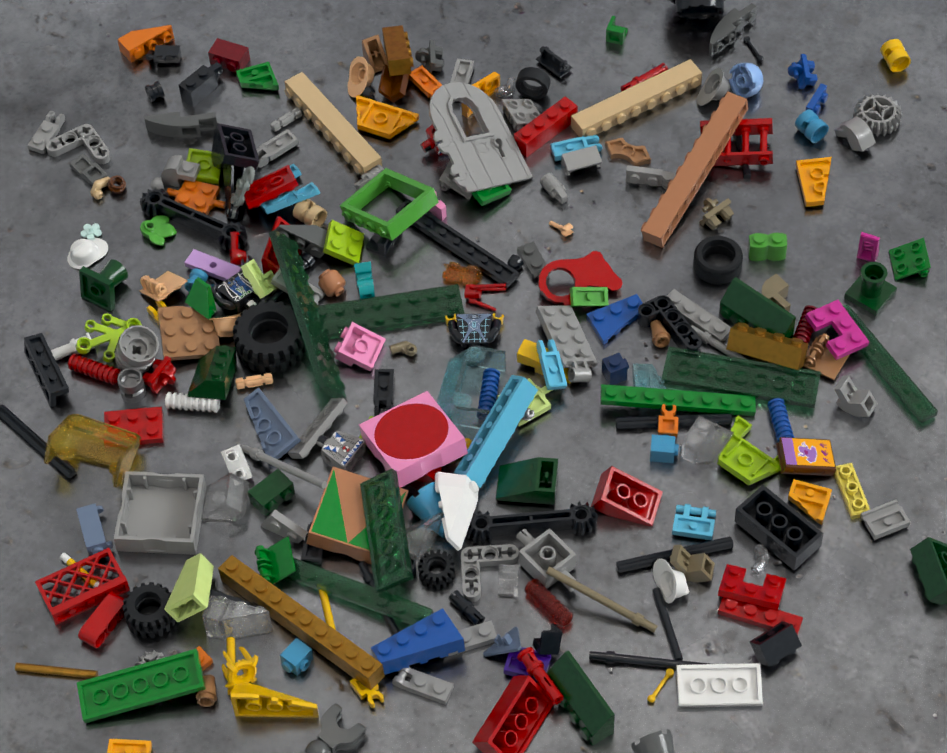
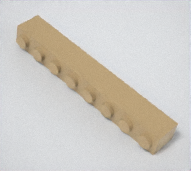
M691 59L572 115L571 128L579 137L593 136L607 131L617 124H621L644 111L653 109L663 102H667L690 89L698 87L702 82V72Z
M303 72L285 81L286 89L284 91L286 96L294 101L296 107L304 112L305 117L314 123L315 128L323 133L325 139L333 144L335 150L343 155L345 161L353 166L357 174L363 175L378 164L382 166L380 155Z

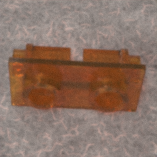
M456 262L444 263L447 271H443L442 278H445L446 281L459 283L460 276H463L462 283L476 285L480 283V277L477 276H482V272L477 266L468 265L463 267Z

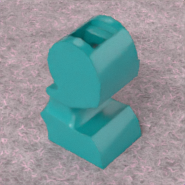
M371 261L354 264L360 299L375 297Z

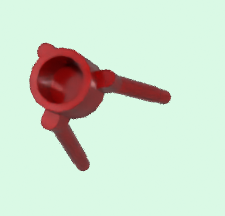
M466 284L464 297L469 299V304H476L496 311V308L477 301V298H481L482 291H506V284Z

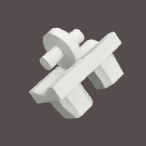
M240 444L221 451L234 484L253 477Z

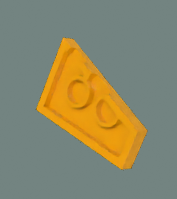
M493 72L472 86L479 88L490 97L500 87V74ZM461 103L462 115L468 118L473 112L467 105Z
M832 157L796 160V169L806 207L824 205Z

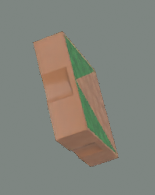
M333 466L327 481V487L324 489L311 524L306 544L330 552L346 554L358 561H365L368 564L383 568L407 499L408 490Z

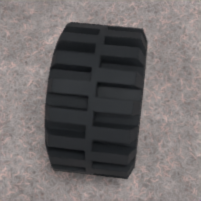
M149 582V585L141 583L140 587L135 586L133 587V592L129 591L127 593L128 598H124L123 612L131 632L134 631L135 635L139 636L141 634L142 638L150 636L153 639L155 635L163 636L164 631L168 633L171 630L170 626H174V618L164 610L171 595L167 587H162V584L159 583L154 585V582ZM148 606L160 607L153 614H140Z

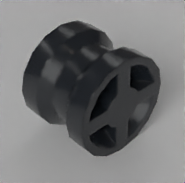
M159 81L154 82L151 86H145L146 94L151 102L155 101L156 98L165 97Z

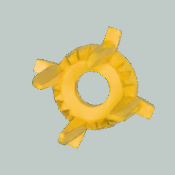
M242 646L239 649L245 659H238L236 663L223 651L227 661L226 665L230 668L228 670L222 664V671L228 681L225 687L228 689H233L235 684L254 683L257 680L255 675L257 673L258 656L254 655L252 658ZM242 669L244 674L238 676V671Z

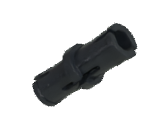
M458 590L454 591L455 596L452 593L450 594L449 601L459 609L463 616H466L474 625L480 624L478 621L484 622L485 617Z

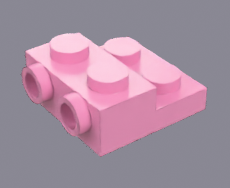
M352 322L349 328H344L340 336L343 338L342 343L338 341L334 349L336 353L335 359L349 366H352L354 363L371 372L386 339Z

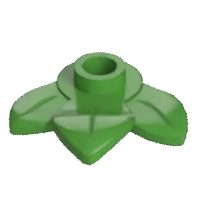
M163 215L146 220L140 226L142 235L149 238L153 244L160 246L164 245V238L177 234L174 226L168 223L169 217Z

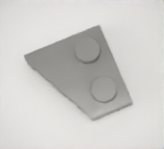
M276 509L261 524V527L284 538L288 536L289 540L295 543L301 542L308 533Z

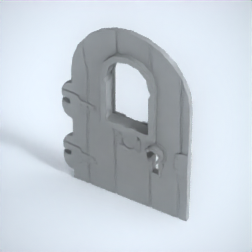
M461 82L442 85L434 92L429 103V116L436 130L433 139L435 143L440 142L437 144L440 152L448 154L453 164L450 167V174L452 177L457 176L453 179L457 186L465 188L467 193L533 178L500 110L486 93L475 86ZM461 101V103L467 105L472 110L483 134L466 137L456 115L453 113V102Z

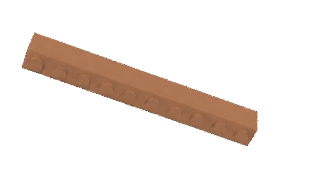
M727 92L726 96L721 98L719 107L711 114L709 123L703 127L701 136L693 144V149L686 154L683 165L678 167L676 176L668 183L665 194L660 196L658 205L650 213V218L647 222L643 223L641 232L644 241L661 248L664 247L748 111V101L746 98L731 92Z

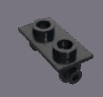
M542 46L540 48L541 55L536 60L561 78L573 69L566 60L561 59L549 50V47Z

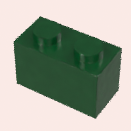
M279 469L248 491L250 503L264 516L272 513L279 505L290 500L295 494L293 482Z

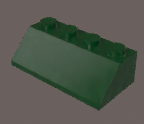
M735 277L720 301L719 313L722 317L734 324L746 323L749 327L764 328L769 333H781L785 337L792 339L796 316Z
M566 651L549 669L547 674L563 695V700L559 704L562 708L566 707L571 721L574 724H578L583 738L586 741L589 740L593 746L614 734L615 714L570 651Z

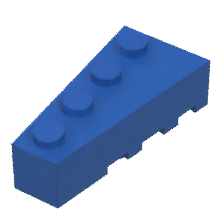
M443 608L371 647L372 656L383 665L384 675L409 668L412 664H423L428 662L429 659L439 656L443 658L456 651L458 653L465 651L463 637Z

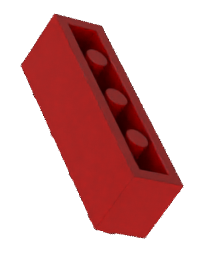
M565 96L514 134V139L521 154L527 158L571 125V116L578 113V106Z

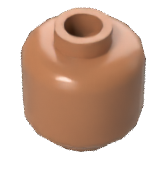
M327 269L319 276L318 286L327 296L332 297L335 295L338 297L345 291L346 281L337 270Z

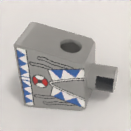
M335 431L330 439L321 435L317 440V445L322 448L323 461L331 467L334 466L349 472L366 452L364 439L341 431Z

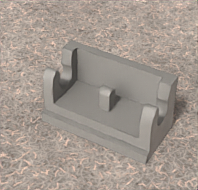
M596 145L564 153L561 157V165L566 176L570 175L571 171L594 165L598 168L602 164V159Z

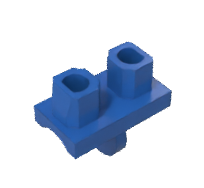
M801 54L799 62H793L788 67V74L797 79L799 89L804 90L806 85L814 86L818 78L817 74H811L815 69L814 61L807 60V55Z

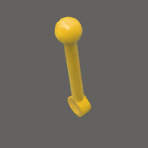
M669 668L666 670L663 680L653 694L648 696V702H655L656 695L668 678L673 677V669Z

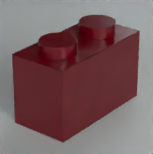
M219 38L216 39L208 52L211 65L217 62L222 65V68L232 72L245 68L250 60L248 47Z

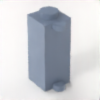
M95 503L77 508L88 555L91 556L104 549L113 548L112 541L106 542L99 513L104 511L103 506H96Z

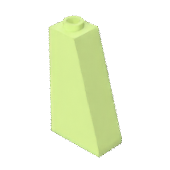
M201 553L186 560L164 608L177 622L208 607L214 566Z

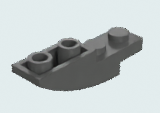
M751 3L741 11L734 8L721 19L710 39L709 56L719 53L724 47L732 44L736 40L737 32L756 19V5Z
M180 112L144 116L147 131L168 137H201V131L215 130L217 125L215 112L183 117L180 116Z

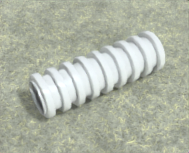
M168 392L165 397V406L167 409L172 407L174 410L176 408L179 410L184 408L186 411L188 409L190 411L196 409V411L202 410V412H205L207 410L208 412L214 411V413H217L220 407V399L188 397V393L183 395V393L177 394V392H174L172 394Z

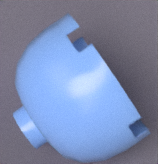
M747 62L738 63L730 70L732 79H729V84L734 94L749 98L761 90L763 75L755 64Z

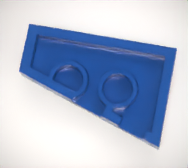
M635 294L587 313V320L601 343L605 345L608 339L613 335L616 336L624 326L630 325L638 318V308L643 302Z

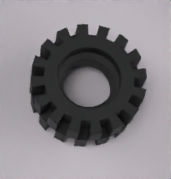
M437 549V553H434V550H430V555L426 552L424 557L421 556L420 562H418L420 580L424 582L425 586L429 584V588L433 589L435 585L436 589H440V585L443 588L447 587L446 582L449 585L451 584L452 579L454 580L455 565L450 554L447 556L446 551H443L441 554V550ZM433 565H442L444 571L439 574L430 573L429 568Z

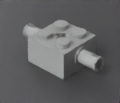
M550 528L536 539L526 529L517 534L516 538L525 546L519 551V564L545 590L559 581L546 574L549 566L576 580L569 573L576 567V554ZM564 584L570 592L574 591L573 588Z

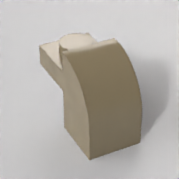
M775 274L764 282L761 294L790 312L791 304L784 299L788 296L789 285L780 276Z
M681 544L673 546L670 563L675 567V570L685 575L686 581L696 583L712 581L715 563L705 553L690 555Z

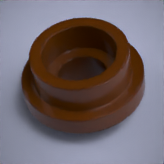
M116 175L108 180L110 191L114 193L124 191L126 182L121 176Z

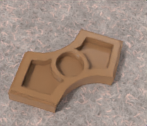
M623 138L605 142V147L611 159H624L633 166L651 163V158L645 146L628 144Z

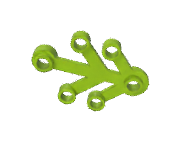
M105 313L101 318L102 325L94 320H87L84 326L87 332L97 331L103 333V335L91 340L87 337L79 338L76 343V350L80 354H87L92 347L110 341L107 350L103 354V360L111 363L115 357L114 351L118 339L124 330L131 326H142L138 319L130 318L124 321L113 317L109 313ZM113 324L121 328L113 329L107 326Z

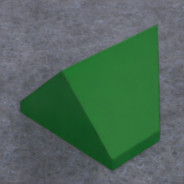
M197 277L185 303L209 320L217 312L211 286Z

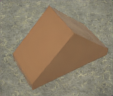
M377 34L362 40L363 58L373 67L374 73L382 71L383 66L388 65L379 35Z

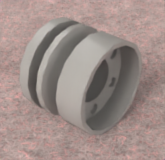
M141 325L125 329L120 336L115 351V360L120 369L135 368L141 374L148 371L153 365L158 352V337L151 329Z

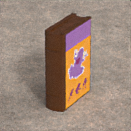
M779 438L780 441L776 443L781 474L834 475L836 465L830 440Z

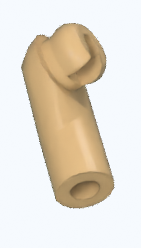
M107 176L94 182L90 191L92 198L99 200L103 197L101 190L103 187L108 186L110 177Z

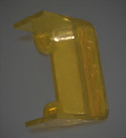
M70 414L48 436L44 463L48 464L55 456L62 460H68L77 454L110 465L109 472L115 477L113 486L118 487L125 478V472L130 471L140 445L141 437L134 432L89 417Z

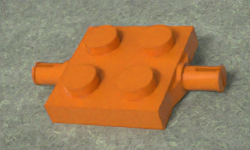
M185 180L179 190L171 188L167 190L169 196L176 197L174 201L206 215L214 207L223 209L226 207V201L217 200L220 188L216 185Z

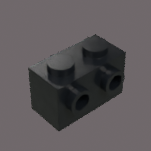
M781 621L750 641L758 662L768 667L778 664L780 659L794 654L796 649L802 646L793 624Z

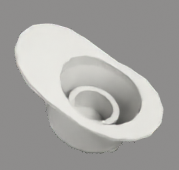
M99 238L94 240L78 239L71 245L67 261L74 269H81L83 266L87 268L107 254L108 244Z
M662 558L657 559L653 567V576L665 602L670 604L675 598L689 594L685 575L680 571L673 570L666 560Z

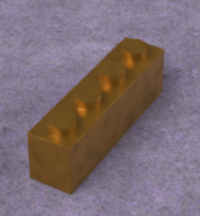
M403 25L382 28L390 76L411 74L410 67H414L407 31L404 32Z
M736 323L730 328L726 350L799 370L805 364L808 343H804L799 338H787L781 333H769L764 328H752L746 323Z

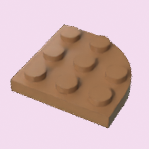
M172 306L159 307L157 309L163 359L165 356L170 357L171 361L202 358L214 347L220 346L219 336L213 322L193 308Z

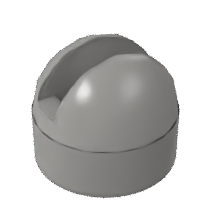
M161 177L151 181L152 190L155 187L158 190L162 188L165 190Z

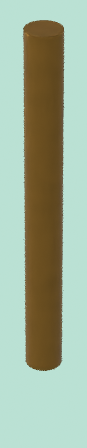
M16 663L15 671L82 678L98 676V671L26 663Z

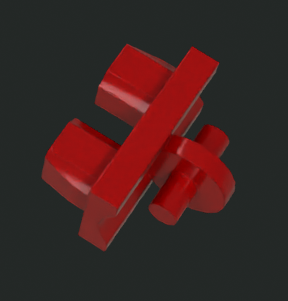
M165 356L163 360L156 359L152 366L154 369L153 373L147 372L143 376L144 384L149 386L153 393L158 394L167 383L174 384L176 382L174 376L176 368L172 365L171 358Z

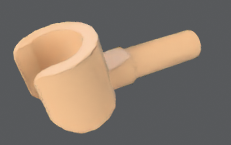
M553 221L549 222V225L560 230L564 237L574 233L571 230L573 226L570 223L562 226Z

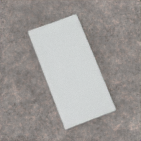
M760 663L676 665L678 708L763 705Z

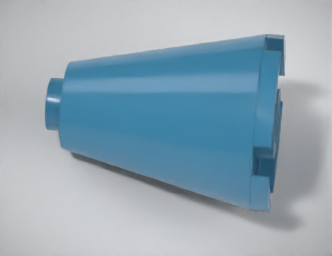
M432 482L419 489V495L416 498L412 495L407 501V507L438 535L444 538L442 518L445 516L438 505L441 497L440 493H437L435 490V482Z

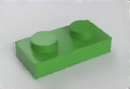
M571 287V307H605L609 305L608 287Z

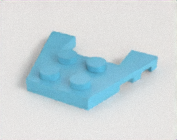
M295 164L290 165L295 178L302 175ZM311 182L297 191L293 189L290 192H284L277 198L262 203L260 207L267 214L319 195L320 191Z

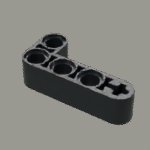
M660 295L639 306L638 324L641 327L648 328L652 321L660 320L670 334L671 339L686 358L695 360L700 357L701 338L669 297Z

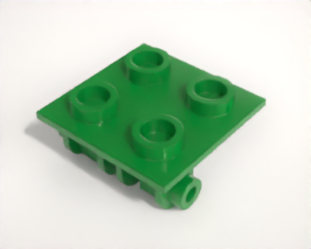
M924 238L889 250L895 280L918 273L921 277L928 276L931 265Z
M288 536L267 549L262 545L256 547L254 553L258 559L256 563L260 576L270 583L275 584L296 571Z

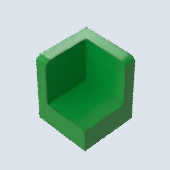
M612 16L606 29V41L623 45L628 28L615 25L616 16Z

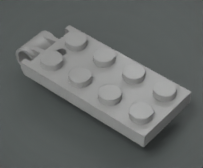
M571 305L537 306L535 312L547 339L555 341L563 368H569V381L571 383L590 382L592 378L590 367H595L598 363Z

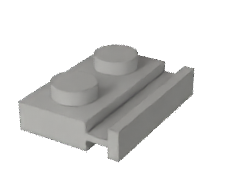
M897 499L865 511L860 516L874 540L906 528L911 523L902 507L899 506Z

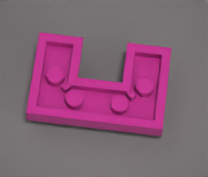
M839 300L806 313L805 318L815 332L832 325L838 333L839 337L828 341L826 347L836 360L869 345V340Z

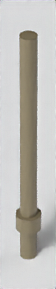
M549 566L546 574L628 618L632 621V624L638 627L640 625L653 633L658 626L646 620L642 614L626 609Z

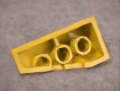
M251 683L235 684L231 692L235 716L319 718L317 704Z

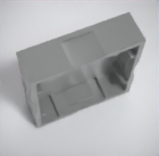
M126 471L122 489V506L117 517L114 534L117 551L196 555L207 489L204 474H158L154 472Z

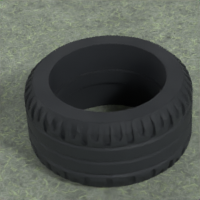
M710 236L696 246L693 266L697 276L705 282L723 285L732 282L741 272L743 253L740 246L734 240L724 236ZM712 254H722L730 258L732 262L726 266L719 267L708 264L704 258Z

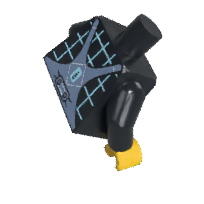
M492 313L454 314L453 318L449 319L446 315L445 319L449 333L455 342L461 343L462 348H469L470 358L481 357L480 348L488 347L489 343L493 342L500 332L504 315L502 314V317L497 318L495 313H493V316Z

